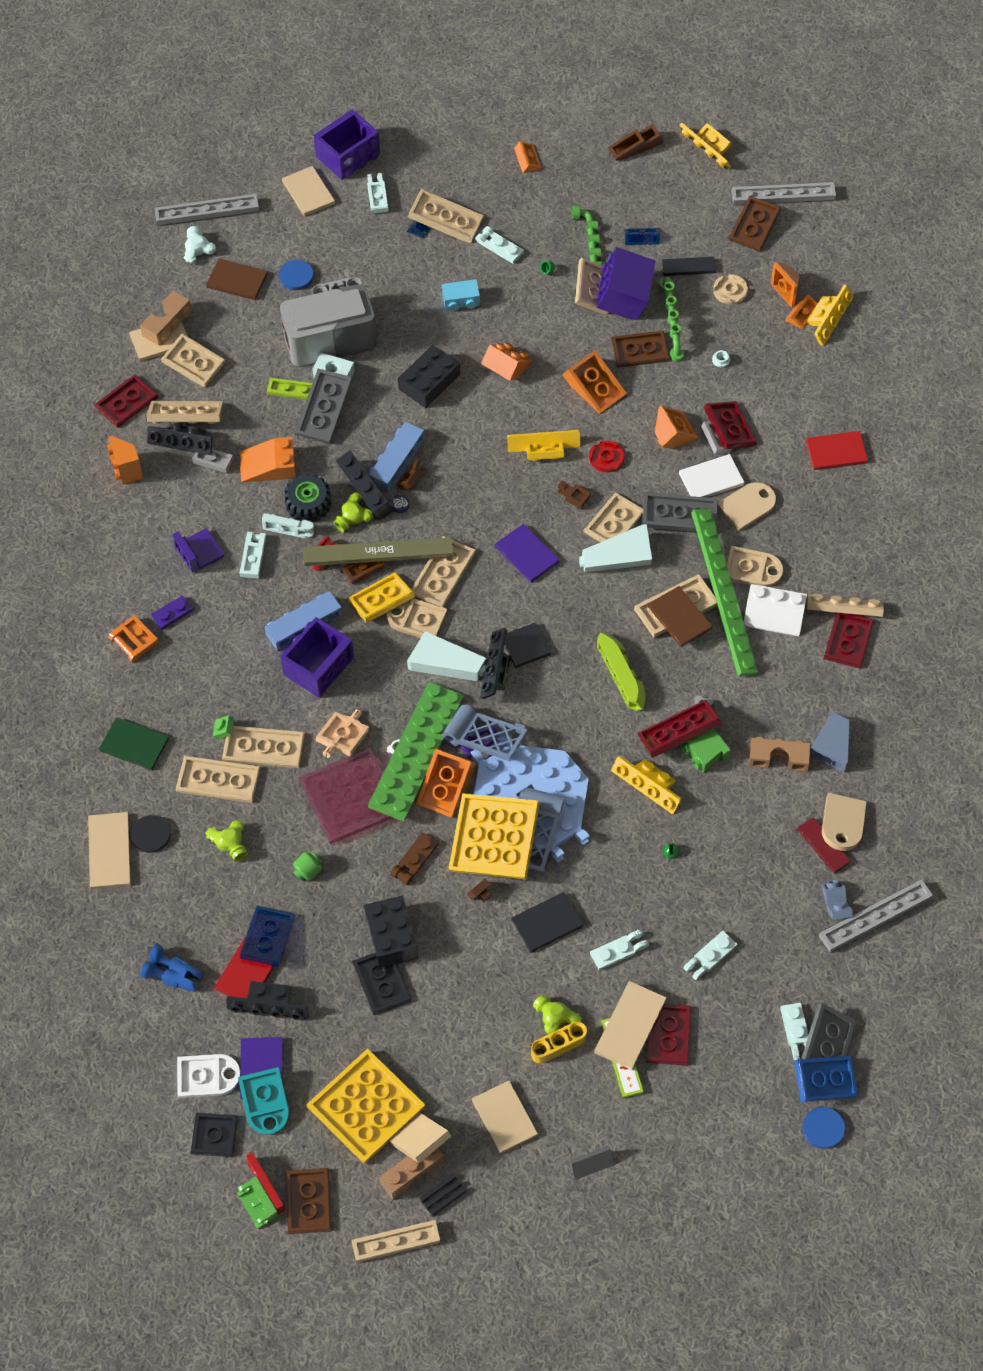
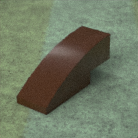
M651 124L640 132L637 129L609 146L608 149L616 161L652 149L662 144L663 139L655 126Z

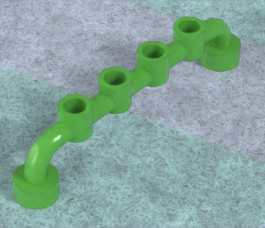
M572 206V220H579L580 216L585 217L587 220L586 227L588 231L590 261L602 265V262L597 261V259L601 258V248H596L600 241L599 234H595V231H598V221H594L591 213L580 209V206Z
M665 277L659 281V288L666 296V309L669 311L668 323L671 324L670 337L673 338L674 346L670 351V359L674 362H680L684 358V351L681 349L680 344L681 326L678 324L679 312L675 310L677 299L673 296L675 285L672 279Z

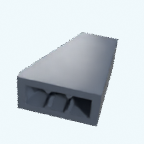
M831 712L811 746L810 756L845 772L848 763L849 719L842 714Z

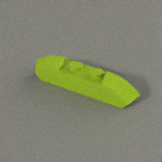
M604 631L600 632L597 638V648L628 708L636 711L642 710L645 704L644 685L642 681L637 680L634 670H630L627 656L623 654L626 651L625 648L612 635Z

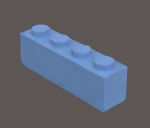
M407 422L397 429L394 439L388 442L385 452L379 455L376 465L371 467L368 475L378 488L386 492L391 490L425 440L423 429Z
M330 591L320 594L316 599L303 603L294 611L284 614L283 617L270 621L264 626L266 636L275 649L279 651L292 644L294 638L304 631L306 624L310 621L312 622L315 617L328 624L342 616V609Z

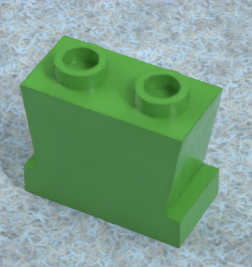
M714 728L681 744L682 751L692 757L693 765L697 769H701L703 773L718 760L725 761L730 755L729 747Z

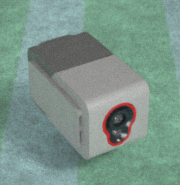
M357 277L316 285L312 288V295L286 300L280 305L284 338L291 362L295 366L316 363L320 353L342 357L368 351L376 347L377 330L374 312L367 290L362 285V281Z

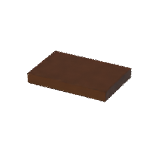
M749 196L729 236V240L761 252L777 220L781 207Z
M218 258L206 283V287L256 300L268 273L266 270Z
M664 330L611 337L617 368L670 361Z
M680 586L648 603V608L680 647L687 645L712 630V625Z
M329 1168L286 1171L288 1234L331 1232Z

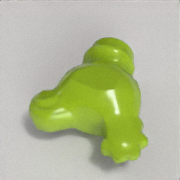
M359 493L350 495L348 501L342 505L343 515L337 516L334 521V525L341 532L349 530V525H358L363 521L369 522L373 519V512L359 505V502L362 500Z
M233 821L229 828L222 831H217L213 827L208 828L205 832L206 838L215 843L222 852H230V857L235 862L244 859L248 855L246 847L241 845L242 832L244 830V825L241 821Z
M544 994L540 995L533 1004L538 1013H543L544 1030L547 1034L557 1031L565 1023L571 1024L581 1022L582 1020L579 1013L570 1010L562 1002H551L550 997Z

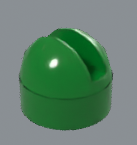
M549 260L542 261L540 265L541 272L548 275L552 274L556 268L555 264Z
M667 843L663 848V855L668 859H675L679 854L678 846L675 843ZM670 847H673V854H670Z

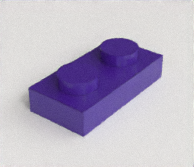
M182 595L152 613L151 617L160 629L163 630L191 613L193 608Z

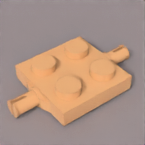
M356 709L351 716L335 712L318 733L316 742L327 746L325 751H323L325 757L329 758L334 751L341 752L350 757L367 735L369 726L358 721L360 716H362L360 710Z

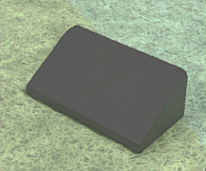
M610 1146L570 1161V1169L575 1180L614 1166Z

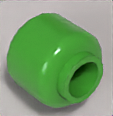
M312 851L310 853L303 852L293 862V867L296 869L293 873L301 881L304 878L312 881L322 871V861Z

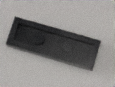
M714 257L662 259L663 276L716 273Z

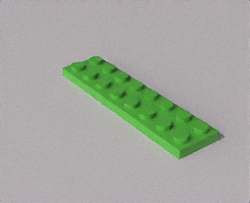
M428 682L375 789L368 808L405 822L425 780L435 749H440L444 741L442 733L459 709L464 695Z

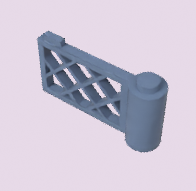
M461 705L442 733V737H444L443 740L449 745L457 746L460 744L511 761L527 736L528 729H526V726L518 723L513 725L477 713L471 705ZM478 720L484 721L487 724L479 728L475 726ZM501 727L504 731L493 734L492 729ZM490 731L491 735L480 738V732ZM515 732L520 734L515 739H510L509 734ZM476 734L478 738L473 741L466 740L468 736ZM507 737L508 741L497 744V738ZM493 740L495 744L490 747L483 746L484 742ZM511 747L508 754L500 751L501 748Z
M526 787L525 790H521L519 799L539 801L538 815L541 817H537V822L542 829V832L534 836L533 844L537 850L531 853L530 858L539 853L543 859L541 867L532 865L530 861L528 869L544 873L565 797ZM546 817L554 819L553 825L546 830L540 822ZM545 835L548 843L539 849L535 839Z

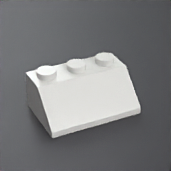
M751 584L744 618L745 627L799 636L807 594Z

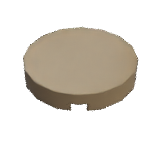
M732 274L718 278L713 286V291L716 299L728 305L738 304L746 298L748 287L743 278Z

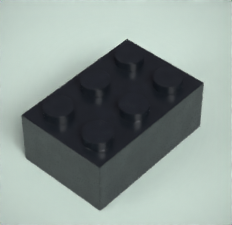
M432 345L398 377V389L426 408L460 375V363Z
M403 895L365 904V916L379 968L419 959L417 944Z

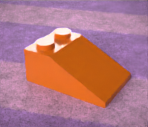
M596 350L563 374L569 385L599 414L627 394Z
M292 437L274 438L239 452L241 483L292 479L296 477Z
M435 749L416 804L453 817L462 799V794L465 793L471 781L477 763Z

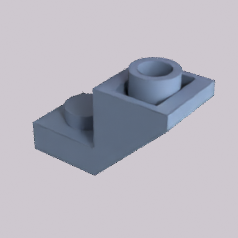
M829 880L827 883L821 884L830 917L833 920L853 917L852 909L847 903L846 888L843 883L838 880Z

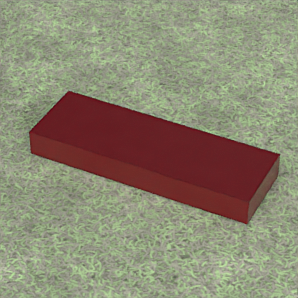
M814 817L797 828L798 832L834 874L850 864V860L842 851L830 847L825 842L822 836V827Z

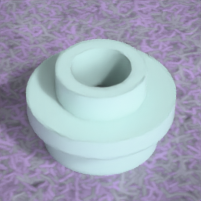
M720 350L713 355L712 362L715 366L723 368L729 365L730 356L726 351Z

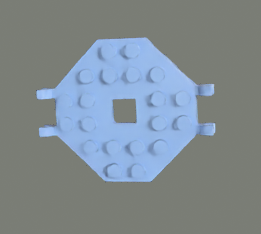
M506 736L497 738L498 744L508 741ZM520 745L511 761L495 756L485 760L480 751L475 749L471 751V759L478 766L474 795L519 799L517 795L520 794L521 790H525L526 787H532L536 790L565 797L549 852L557 863L564 859V852L559 846L573 836L582 845L589 842V834L581 829L588 778L565 751ZM504 747L500 751L508 754L511 747ZM546 817L540 822L546 830L553 825L554 819ZM538 822L536 823L534 836L542 832ZM545 835L536 838L535 842L540 849L547 845L548 840Z

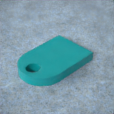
M279 1067L238 1077L245 1112L250 1126L256 1132L264 1135L275 1134L282 1130L288 1122L289 1108ZM268 1118L276 1120V1126L271 1130L266 1129L264 1126V1122Z

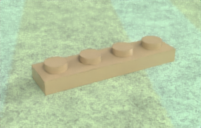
M821 594L807 596V610L883 617V602L876 599L861 600L857 597L849 599L836 595L828 597Z
M436 1220L351 1241L356 1263L438 1244L440 1243Z

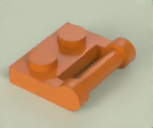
M135 615L114 629L108 636L112 642L115 641L121 647L132 663L159 643L158 638ZM125 634L138 648L133 650L120 636Z

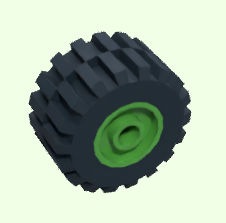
M306 473L304 476L299 474L298 478L293 477L292 482L289 481L287 483V487L284 490L286 509L291 517L294 516L295 520L301 518V521L309 520L313 522V519L316 518L319 521L321 520V515L325 517L327 515L326 511H330V505L332 504L329 485L324 481V478H318L317 474L312 476L310 473Z

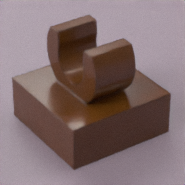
M486 878L483 879L467 895L472 900L478 896L481 901L486 902L492 897L490 892L486 890L490 883Z

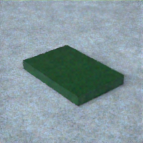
M116 717L99 750L152 771L169 737Z

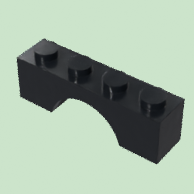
M351 450L336 460L378 520L394 511Z

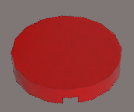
M600 441V443L594 444L589 451L591 466L600 472H614L622 467L624 463V450L616 442Z

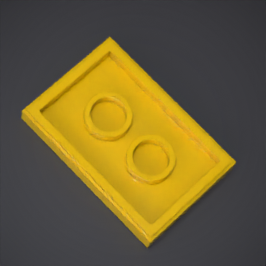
M394 572L347 599L362 619L368 623L409 601L415 595L399 575Z

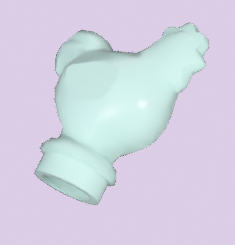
M192 226L187 230L188 239L185 243L186 252L184 256L186 262L193 263L196 261V256L202 254L211 255L216 251L215 244L202 236L203 232L198 226Z

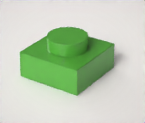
M228 715L216 719L213 737L222 739L231 736L234 718Z

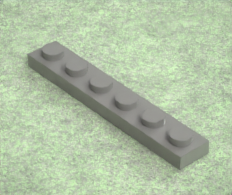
M834 182L732 187L731 190L733 205L745 204L749 196L768 203L835 200L836 198Z
M257 194L156 207L155 215L157 225L257 212L259 211Z
M921 879L853 915V917H849L819 934V937L828 951L832 952L932 899L933 895Z

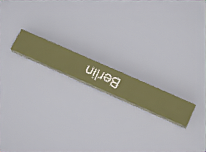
M451 537L303 547L304 566L453 557L454 554Z

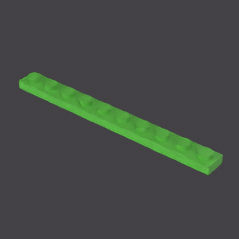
M694 509L692 512L693 520L738 677L754 676L758 673L712 511L711 509Z

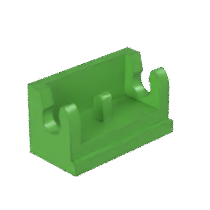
M256 1176L238 1188L239 1192L237 1194L257 1229L278 1218L276 1209Z

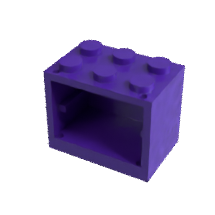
M353 109L313 135L316 157L341 180L345 177H350L355 170L363 168L367 162L377 159L380 154L379 132Z
M616 247L614 252L609 254L607 263H604L601 269L603 276L598 284L601 288L596 295V300L598 301L597 308L631 320H637L649 300L656 260Z
M315 617L312 622L310 621L306 624L304 631L294 638L291 646L288 649H284L281 653L283 675L320 698L354 659L352 639Z

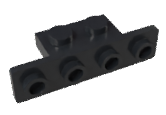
M177 423L167 428L147 427L148 444L208 455L212 454L213 437L207 436L206 430H201L198 426L184 427L183 424Z
M506 628L492 632L490 637V646L487 653L483 684L481 686L480 698L482 699L494 696L496 690H505L511 657L503 652L507 635Z
M251 981L247 998L227 996L226 998L227 1010L235 1013L244 1011L251 1012L253 1015L268 1014L275 1018L282 1016L291 1017L294 1020L308 1019L309 1016L308 1006L289 1003L292 989L288 985Z

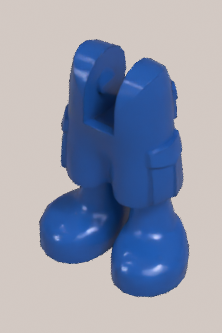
M158 943L153 946L150 952V962L146 961L140 972V977L144 979L152 977L161 978L163 984L195 992L198 986L193 981L184 978L185 975L197 980H201L204 975L202 971L189 965L187 961L178 957L167 958L164 955L163 946ZM156 965H160V966H163V967H166V968H169V969H166V970L164 971V970H162V969L156 967Z

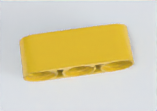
M574 1022L536 1040L531 1048L532 1059L534 1062L542 1064L582 1045L586 1041V1026L581 1022ZM578 1031L581 1032L583 1035L580 1037H575L572 1033ZM557 1040H561L564 1042V1044L561 1046H557L554 1044V1042ZM543 1049L546 1053L539 1055L536 1053V1050Z

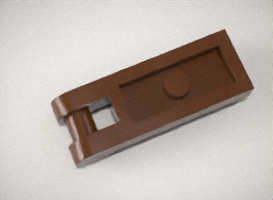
M422 832L400 862L393 867L390 875L394 878L398 877L402 880V883L408 885L439 843ZM405 867L409 872L405 873L402 870Z

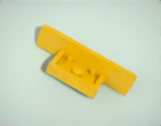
M683 123L680 124V127L683 129L681 133L688 139L692 137L694 139L693 143L697 147L701 148L703 146L706 149L704 152L709 157H716V162L722 168L726 166L730 169L732 167L722 157L731 147L730 141L708 123L697 135Z
M844 285L837 296H822L807 320L809 325L819 326L815 331V336L822 346L829 339L853 299V294L848 285Z
M569 430L508 435V452L526 451L527 459L533 461L564 458L563 448L580 447V431Z
M622 756L616 758L611 769L613 773L670 813L674 814L681 798L669 790L676 780L646 759L637 765H633Z

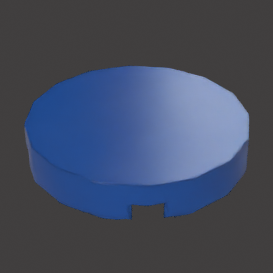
M291 260L285 263L279 271L281 284L290 290H302L308 287L314 277L310 264L301 260Z
M820 1107L813 1109L804 1118L802 1129L808 1143L820 1149H830L838 1145L842 1140L845 1125L839 1113L830 1108Z

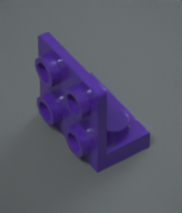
M204 529L188 538L182 537L179 531L172 534L175 548L192 573L224 557V553L208 529Z

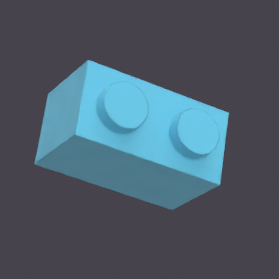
M476 279L442 284L445 310L456 311L459 308L467 307L472 309L480 306V295Z

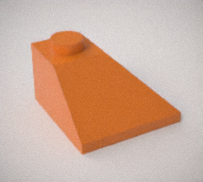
M775 262L771 285L793 307L798 289L799 274L789 265Z
M663 405L659 407L655 434L658 438V443L662 447L673 449L699 439L683 411Z

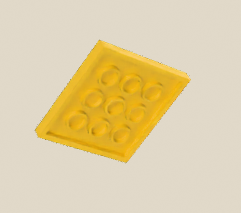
M462 794L448 870L458 873L526 880L540 805L539 801Z
M367 1048L307 1104V1108L365 1165L396 1133L425 1108V1104Z

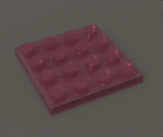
M371 748L298 777L329 844H333L393 818L368 808V804L383 775Z

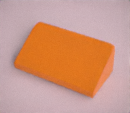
M519 141L514 149L522 173L542 170L534 145Z
M809 294L804 295L785 321L803 329L818 303Z

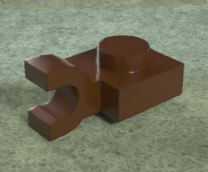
M415 460L412 463L411 469L404 473L396 485L401 489L413 488L417 484L420 475L427 472V468L419 470L418 467L421 462Z
M562 480L558 485L559 489L557 492L566 496L565 501L578 509H581L591 496L590 492L577 484L571 487Z

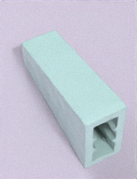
M647 524L584 549L582 556H579L580 568L584 567V573L651 565L652 555Z
M424 632L407 660L408 670L478 681L480 676L484 677L486 658L428 632Z

